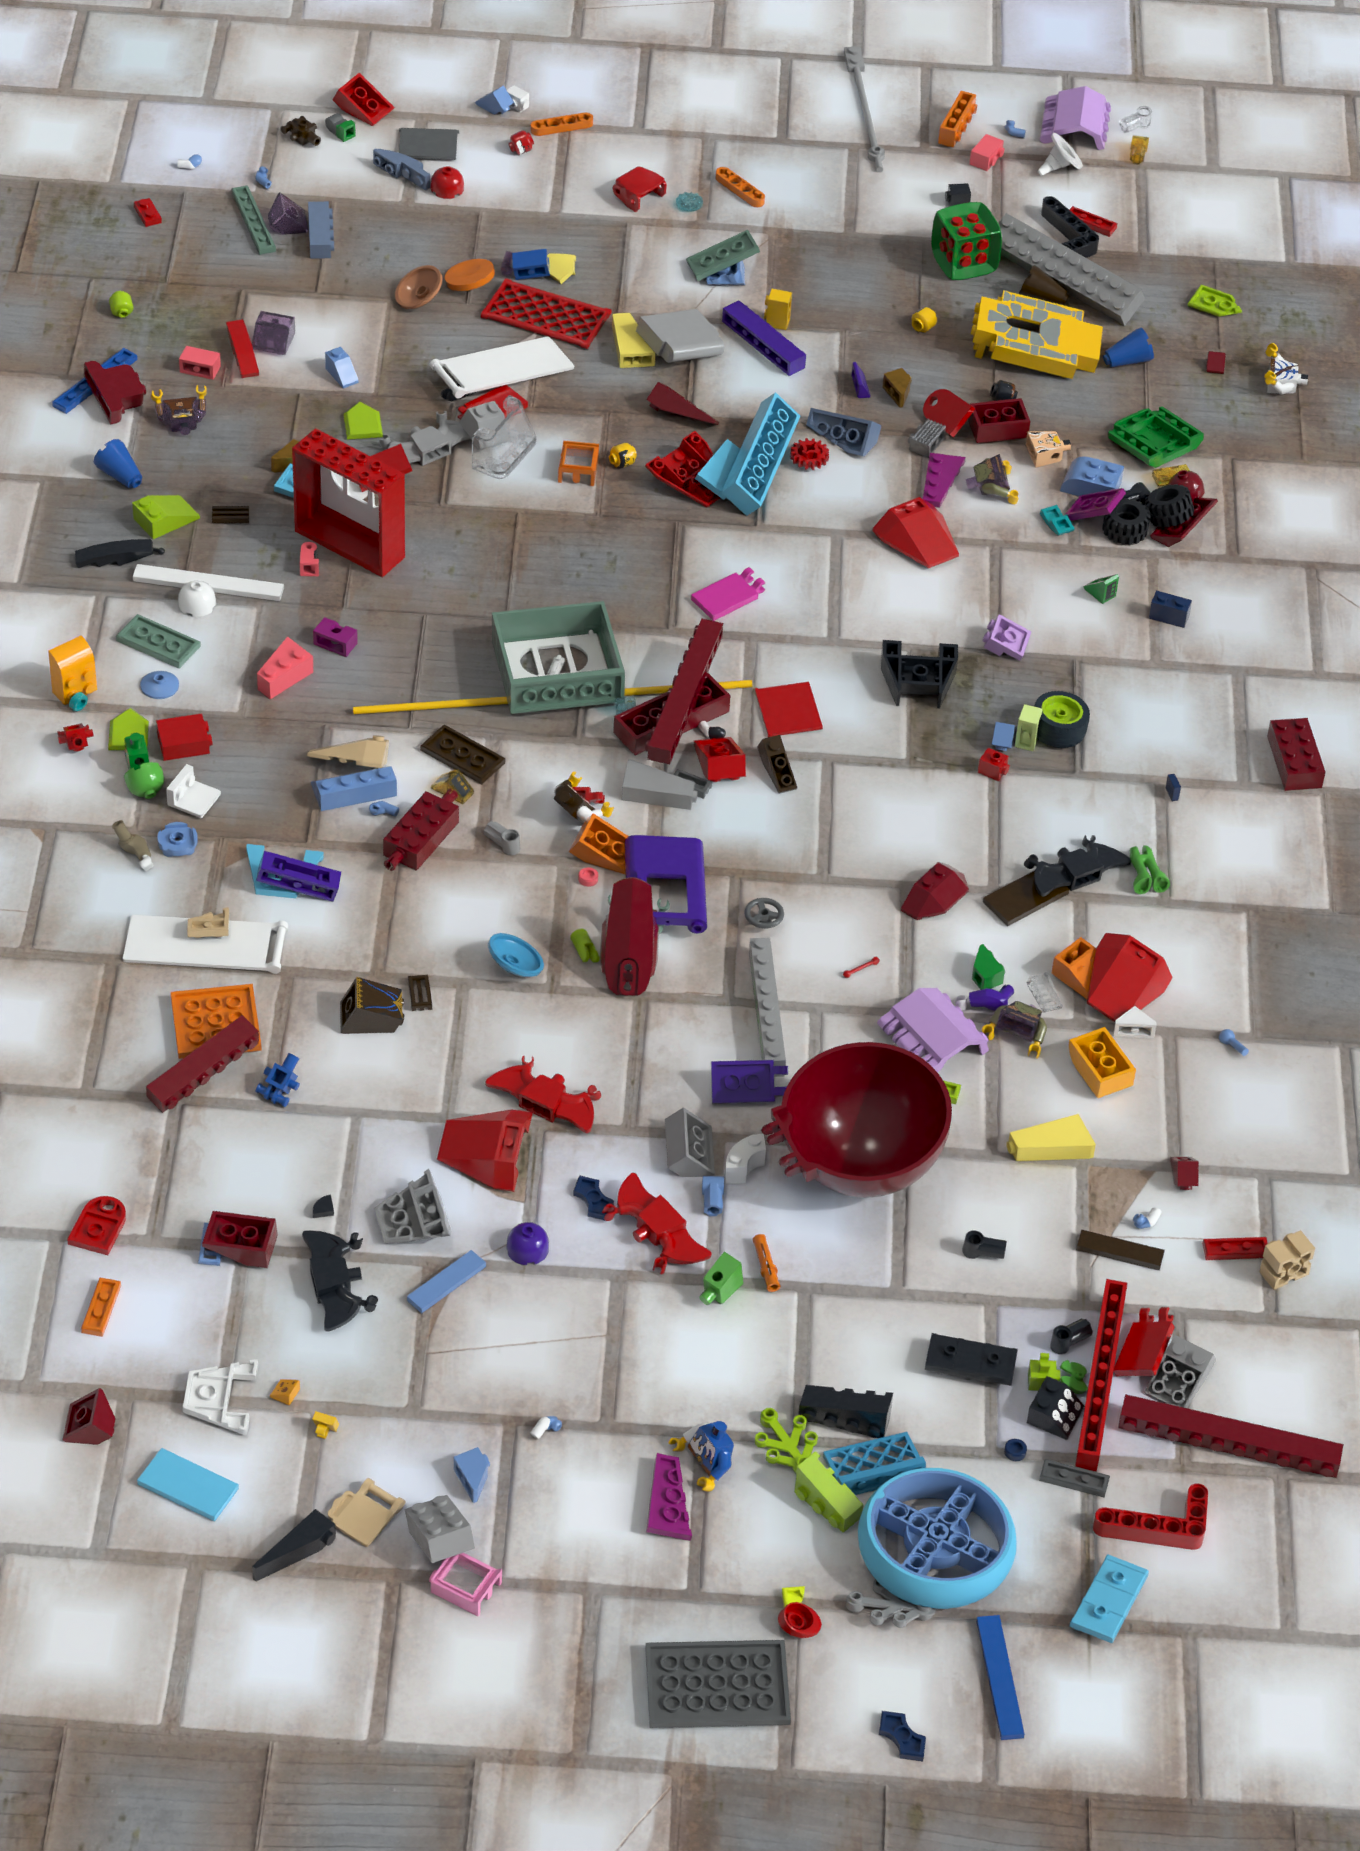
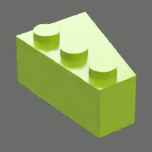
M815 1451L797 1466L794 1492L800 1500L807 1502L817 1514L825 1517L831 1526L838 1528L844 1533L860 1519L863 1503L845 1483L843 1485L839 1484L832 1476L835 1472L831 1467L828 1469L824 1467L818 1460L820 1455Z

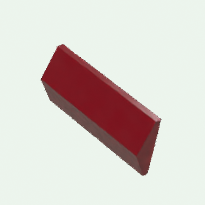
M1198 497L1193 499L1194 513L1189 520L1176 526L1157 527L1150 535L1151 539L1167 547L1182 541L1216 505L1218 500L1214 498L1199 499Z

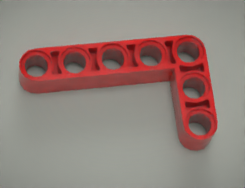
M1199 1483L1192 1484L1189 1487L1185 1502L1184 1518L1107 1507L1099 1508L1095 1513L1093 1531L1096 1535L1106 1538L1190 1550L1199 1549L1203 1544L1206 1531L1208 1489Z

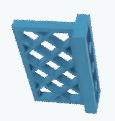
M908 1432L823 1452V1457L828 1467H831L835 1472L832 1476L840 1485L845 1483L855 1495L875 1491L884 1482L901 1473L926 1468V1461L923 1456H919ZM905 1441L906 1445L902 1448L894 1445L895 1442ZM880 1446L886 1449L881 1453L873 1450L874 1447ZM890 1450L900 1453L898 1458L887 1454ZM858 1451L865 1453L862 1458L852 1454ZM869 1455L879 1458L877 1463L868 1461ZM904 1455L913 1458V1459H909V1460H905V1461L902 1460V1458L904 1457ZM838 1456L844 1459L841 1463L833 1461L831 1458ZM850 1460L858 1464L853 1468L847 1466L846 1463ZM884 1460L893 1463L884 1466L881 1465ZM863 1465L872 1468L864 1471L860 1470ZM841 1471L851 1473L843 1476L839 1475Z

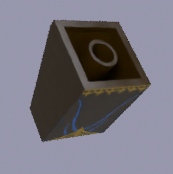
M356 977L340 1001L341 1033H394L398 1026L403 1024L405 1017L402 1013L404 1005L402 989Z

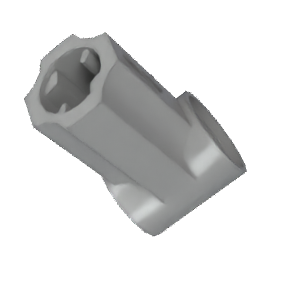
M493 821L487 824L484 829L486 837L500 845L503 852L507 855L519 853L520 837L517 830L506 829Z

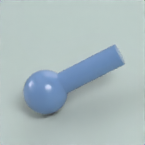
M1224 1029L1220 1032V1042L1231 1045L1243 1056L1248 1054L1249 1050L1235 1039V1034L1232 1030Z

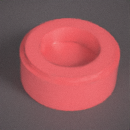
M590 867L581 869L578 875L579 883L587 887L597 884V870Z

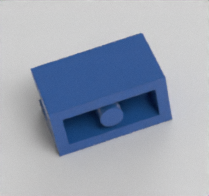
M547 249L512 253L513 271L516 280L550 276Z

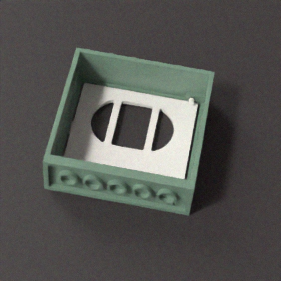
M604 601L492 613V644L511 714L624 702L625 670ZM563 647L570 673L545 675L538 649ZM570 647L581 650L587 656L588 662L580 671L576 670ZM529 651H532L538 675L527 672L521 666V658Z

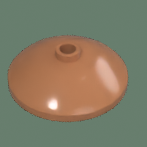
M424 265L413 269L399 282L395 291L396 301L401 307L406 309H415L426 305L438 294L442 285V274L436 267L431 265Z

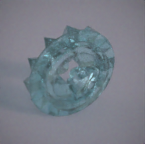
M692 191L690 193L684 192V194H679L678 198H676V205L684 211H697L703 206V200L698 193L693 194Z

